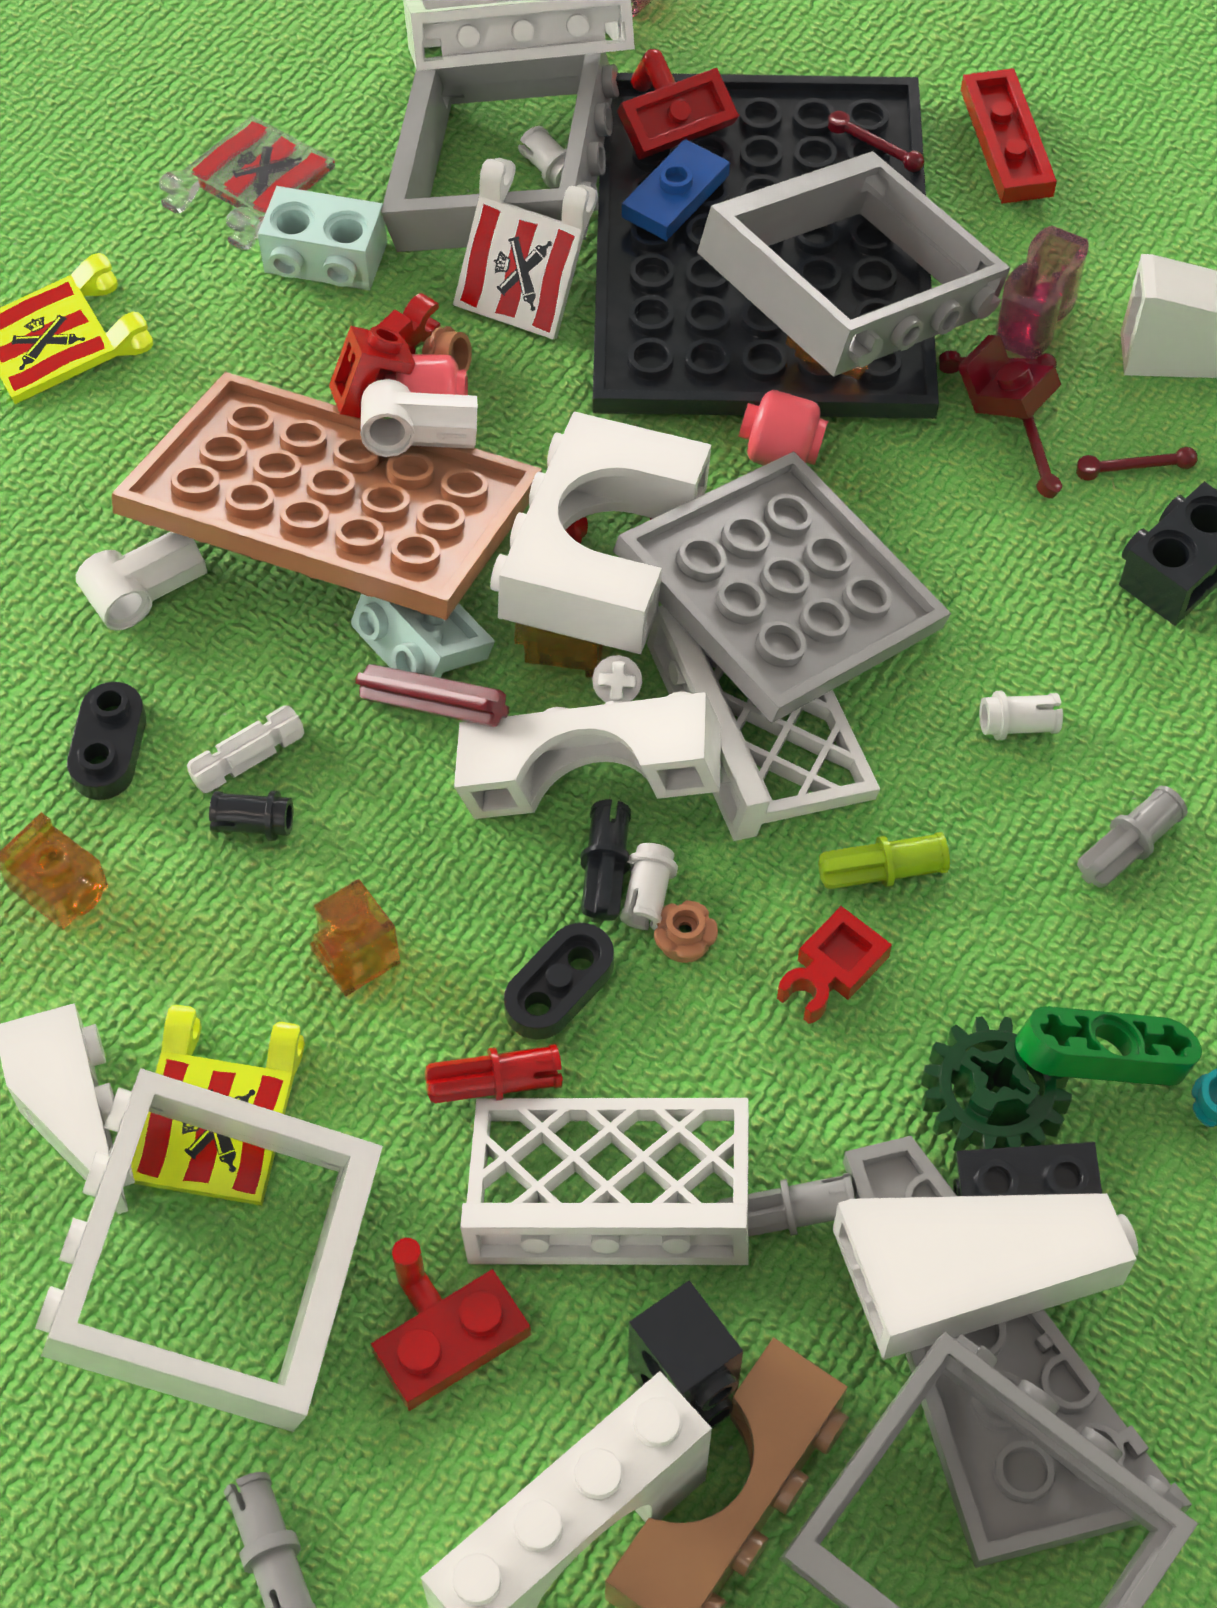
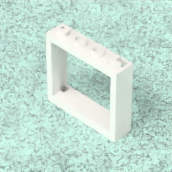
M403 0L408 48L417 71L635 49L631 0ZM605 33L613 40L607 41L605 39ZM441 46L442 57L425 58L424 48Z
M140 1068L132 1091L118 1087L104 1128L117 1132L110 1156L96 1152L82 1191L83 1194L95 1197L88 1220L85 1222L73 1218L59 1260L72 1264L64 1290L50 1286L35 1329L48 1332L49 1334L41 1356L294 1432L308 1414L383 1146ZM148 1112L338 1172L278 1383L77 1323Z

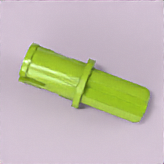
M942 832L895 841H888L886 836H878L875 844L824 851L819 855V875L827 889L882 881L885 887H891L894 885L895 879L932 873H948L950 869L949 848Z

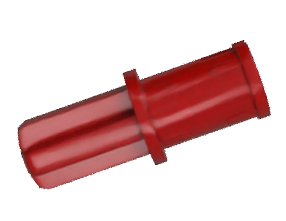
M551 1044L548 1047L499 1054L497 1049L493 1047L488 1048L486 1056L430 1063L426 1066L425 1083L428 1097L433 1103L492 1095L498 1101L503 1100V1094L550 1087L562 1088L563 1076L561 1073L558 1074L557 1071L562 1070L558 1047L556 1044Z

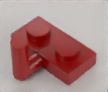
M649 49L645 52L631 77V84L635 90L645 92L652 84L655 90L622 102L617 110L639 160L678 146L684 139L691 141L731 126L739 117L717 67L675 82L662 52L658 49Z
M402 1238L393 1245L392 1256L398 1283L418 1315L370 1344L377 1361L408 1411H411L531 1336V1327L493 1269L442 1299L424 1271L421 1249L418 1242L412 1238Z

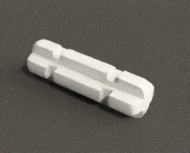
M289 705L282 706L265 716L268 720L267 723L262 725L258 720L217 744L215 747L218 752L211 754L207 750L190 760L187 768L194 784L201 792L209 793L226 783L224 776L229 773L234 778L277 753L276 745L280 744L285 748L302 738L304 728L296 712Z

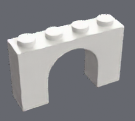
M574 411L564 434L556 432L552 438L548 451V469L546 473L537 472L533 479L529 495L530 508L527 514L519 512L515 518L510 536L511 549L508 556L500 554L495 561L490 588L492 591L498 592V618L641 654L658 612L662 568L591 550L575 541L565 530L575 521L600 512L620 511L655 518L705 494L708 482L711 444Z
M659 1371L421 1577L428 1607L537 1608L543 1595L563 1570L609 1527L634 1510L645 1522L648 1518L661 1520L706 1480L712 1428Z

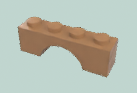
M773 1337L733 1395L732 1400L733 1411L730 1414V1419L744 1440L750 1462V1475L743 1489L727 1507L702 1520L675 1523L648 1518L605 1580V1599L617 1608H725L727 1601L718 1595L733 1571L746 1577L753 1568L769 1540L768 1537L760 1532L775 1509L784 1515H787L809 1481L810 1477L803 1473L801 1469L815 1448L826 1455L844 1430L849 1416L841 1412L848 1387Z

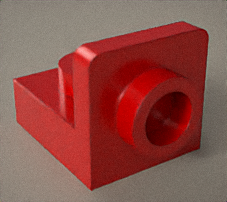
M350 326L329 384L341 415L361 419L363 392L370 384L382 380V369L407 375L413 372L416 363L406 341L401 335L391 329L374 326L370 330Z

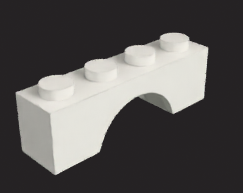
M675 692L666 697L637 701L618 699L609 701L604 705L571 709L553 707L544 712L501 718L499 724L495 727L466 721L459 722L454 788L474 819L535 813L544 794L559 778L578 767L597 762L620 763L635 769L647 779L657 799L720 792L721 725L706 692L694 694Z

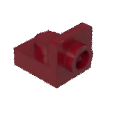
M988 335L959 364V372L975 413L1029 419L1061 386L1055 366L1031 364L1025 361L1010 362L999 335Z

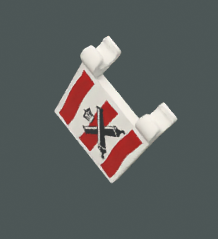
M503 158L486 159L481 168L479 199L453 305L551 339H557L585 230L596 206L597 190L583 184L569 186L564 195L562 219L559 221L505 203L504 200L514 179L515 164Z

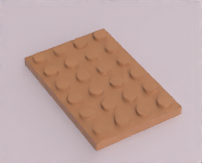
M224 372L113 491L112 508L114 514L139 521L145 525L155 526L195 539L201 543H208L248 556L254 560L264 561L304 574L310 578L320 579L360 592L366 596L379 598L416 610L422 614L447 620L513 527L517 514L519 512L523 513L528 506L533 479L537 472H542V468L477 448L410 446L404 453L397 456L383 457L375 455L367 450L362 443L360 418L341 415L336 405Z

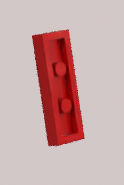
M1015 69L963 75L961 94L1001 204L1054 197L1057 180Z

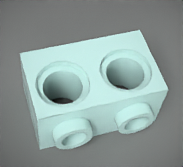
M276 186L258 231L264 273L329 283L340 287L347 286L370 290L387 245L386 226L381 214L383 203Z

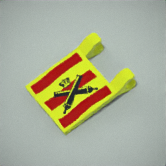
M96 253L89 256L71 275L0 308V379L14 404L24 401L116 356L139 355L152 348L153 339L147 330V323L140 313L131 312L124 315L105 333L84 296L107 295L118 287V281L111 271L112 265L104 254Z
M172 1005L169 1008L165 1020L161 1054L155 1073L285 1114L293 1079L305 1047L304 1038L300 1035L301 1031L298 1025L277 1022L273 1026L266 1068L192 1056L200 1037L201 1021L196 1017V1011L192 1007ZM148 1112L131 1167L135 1181L134 1184L263 1206L276 1152Z

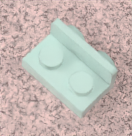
M361 594L351 619V625L355 631L390 668L440 678L443 672L488 659L495 640L459 603L448 619L444 620L379 598Z

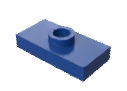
M684 139L622 202V218L667 241L729 176L730 162Z

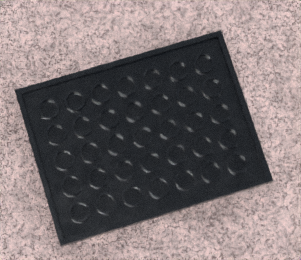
M617 73L616 83L619 96L612 98L611 102L613 131L611 136H605L604 139L606 168L604 175L599 176L593 413L744 416L748 403L759 406L767 392L777 390L814 401L820 407V417L936 419L939 396L935 336L918 342L907 350H898L874 360L867 366H859L833 377L697 253L712 205L872 151L926 196L924 165L918 172H909L904 168L902 161L847 132L836 134L828 128L829 115L834 111H844L850 116L851 123L907 152L914 150L919 151L923 155L919 77L720 74L739 117L733 125L696 138L690 142L729 161V176L680 228L665 241L622 218V202L677 146L641 160L638 159L617 110L622 102L654 91L655 88L652 84L645 92L637 91L631 84L633 73ZM697 74L672 75L674 77L675 82H678ZM862 214L848 217L768 246L850 320L932 289L931 274Z

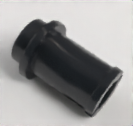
M274 790L270 791L268 796L227 794L221 791H214L209 807V821H212L210 829L212 832L228 831L265 834L268 841H276L279 835L289 836L291 832L294 814L293 801L291 798L281 797L280 791Z

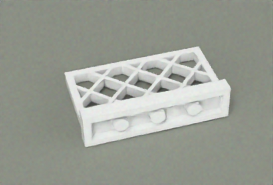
M663 605L658 606V612L649 634L647 646L668 693L689 692L694 694L706 692L721 725L720 792H714L713 795L734 841L756 837L761 825L764 823L876 799L880 787L833 690L791 712L787 721L779 719L771 724L749 699L746 703L723 692L719 680L725 672ZM802 710L827 722L831 731L827 740L794 725ZM746 721L778 736L770 752L745 741L741 729ZM785 740L818 755L810 771L777 756ZM825 759L848 769L855 783L839 786L817 774ZM771 771L802 786L798 795L772 800L764 782L767 773Z
M496 1098L476 1099L467 1203L462 1204L460 1225L468 1264L748 1265V1098H503V1100L496 1101ZM491 1121H520L531 1132L505 1152L490 1138ZM570 1121H588L599 1132L575 1152L555 1135L557 1131ZM637 1121H656L667 1131L666 1134L645 1151H642L623 1134ZM705 1121H734V1134L714 1151L694 1136L692 1132ZM544 1143L563 1161L537 1181L519 1162ZM612 1143L632 1162L607 1181L587 1162ZM681 1143L701 1162L677 1181L656 1162ZM489 1155L495 1161H493L490 1165L487 1166ZM733 1155L734 1169L726 1163ZM506 1172L527 1190L512 1203H484L485 1189ZM575 1172L596 1190L582 1203H561L550 1193ZM644 1172L666 1190L652 1203H631L620 1193ZM714 1172L733 1188V1203H702L690 1191Z

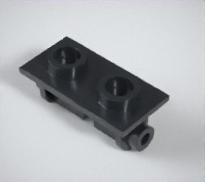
M1095 1142L956 1151L959 1179H954L953 1191L958 1197L1102 1194Z

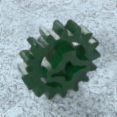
M983 1016L976 1017L972 1034L970 1035L958 1025H955L950 1029L947 1040L948 1045L935 1042L929 1058L932 1064L925 1065L920 1084L929 1090L925 1091L921 1105L923 1111L940 1112L936 1116L933 1131L936 1135L944 1134L951 1130L957 1135L953 1148L955 1152L965 1150L969 1144L978 1146L979 1149L1021 1147V1145L1039 1146L1045 1144V1134L1057 1137L1064 1122V1118L1060 1114L1067 1113L1072 1100V1094L1063 1090L1069 1077L1048 1076L1027 1065L1017 1052L1015 1046L1017 1034L1012 1033L1013 1024L1009 1017L1003 1018L999 1030H990ZM1027 1070L1034 1078L1036 1084L1030 1081ZM994 1086L1000 1087L997 1093L991 1091ZM954 1094L963 1099L965 1110L957 1102Z

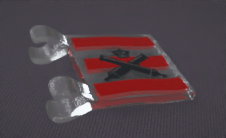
M252 115L184 170L170 171L160 178L159 187L161 190L169 193V195L162 199L161 204L164 208L180 214L188 208L200 188L236 207L226 218L227 226L235 230L228 237V243L240 250L246 251L258 239V231L276 186L308 191L335 168V159Z

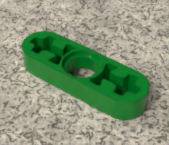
M1043 1006L1035 1009L1015 1038L1017 1052L1027 1065L1042 1074L1057 1077L1175 1086L1186 1078L1202 1055V1048L1197 1037L1190 1029L1176 1020L1166 1017ZM1096 1037L1105 1039L1113 1044L1122 1056L1107 1050Z

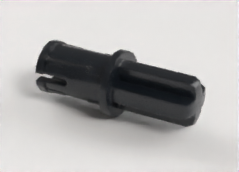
M612 799L599 800L592 805L590 811L588 847L582 851L580 857V865L585 870L581 911L584 915L591 917V921L597 924H602L605 920H615L619 916L623 876L631 868V864L627 862L629 860V853L626 851L631 809L625 803L618 801L616 816L610 822Z

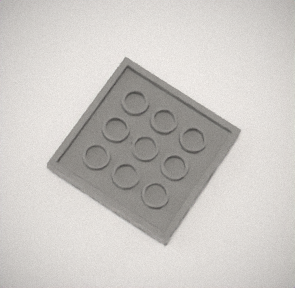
M795 452L789 453L620 534L613 549V552L620 558L662 568L658 601L771 724L943 629L951 615V612Z

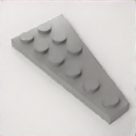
M912 1136L845 1151L843 1164L846 1173H850L855 1199L958 1197ZM1044 1310L964 1335L978 1347L984 1345L998 1359L993 1368L1016 1386L1022 1380H1027L1050 1395L1060 1406L1055 1415L1078 1433L1084 1427H1088L1112 1442L1122 1452L1118 1463L1143 1481L1148 1474L1171 1487L1169 1491L1185 1503L1181 1511L1187 1512L1192 1505L1175 1482L1173 1484L1168 1482L1146 1453L1149 1447L1132 1425L1127 1427L1099 1391L1100 1383ZM932 1345L905 1353L911 1373H913ZM943 1373L921 1402L975 1568L1140 1525L1136 1520Z

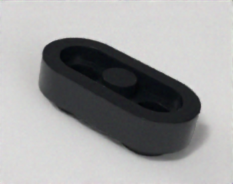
M122 682L103 683L91 689L82 700L67 758V768L75 789L87 798L94 800L113 798L125 791L132 782L146 725V712L141 696L132 686ZM111 706H119L112 711H103ZM98 756L107 757L102 763H90L92 759Z
M574 923L558 930L511 979L506 987L504 1006L506 1019L510 1027L519 1035L535 1040L547 1039L561 1032L611 977L614 967V949L609 936L599 927L588 923ZM576 959H586L592 965L587 969L577 970L571 967L570 963ZM533 1004H544L549 1008V1011L543 1015L535 1016L530 1014L527 1009Z

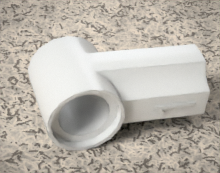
M391 379L378 380L370 384L362 395L360 427L362 443L367 450L383 457L397 456L404 453L410 446L474 449L477 433V396L413 393L406 385L399 381Z
M169 532L125 555L116 550H104L95 553L79 567L76 574V583L107 628L124 630L136 625L145 618L152 607V601L208 572L205 560L195 540Z

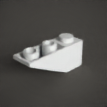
M75 1003L1 1023V1063L6 1086L20 1113L86 1180L95 1153L99 1152L110 1156L113 1147L110 1130L104 1127L115 1097L110 1083L100 1086L98 1083L95 1066L106 1063V1058L96 1024L84 1027ZM131 1165L124 1186L135 1183ZM123 1189L115 1210L118 1214L128 1212Z

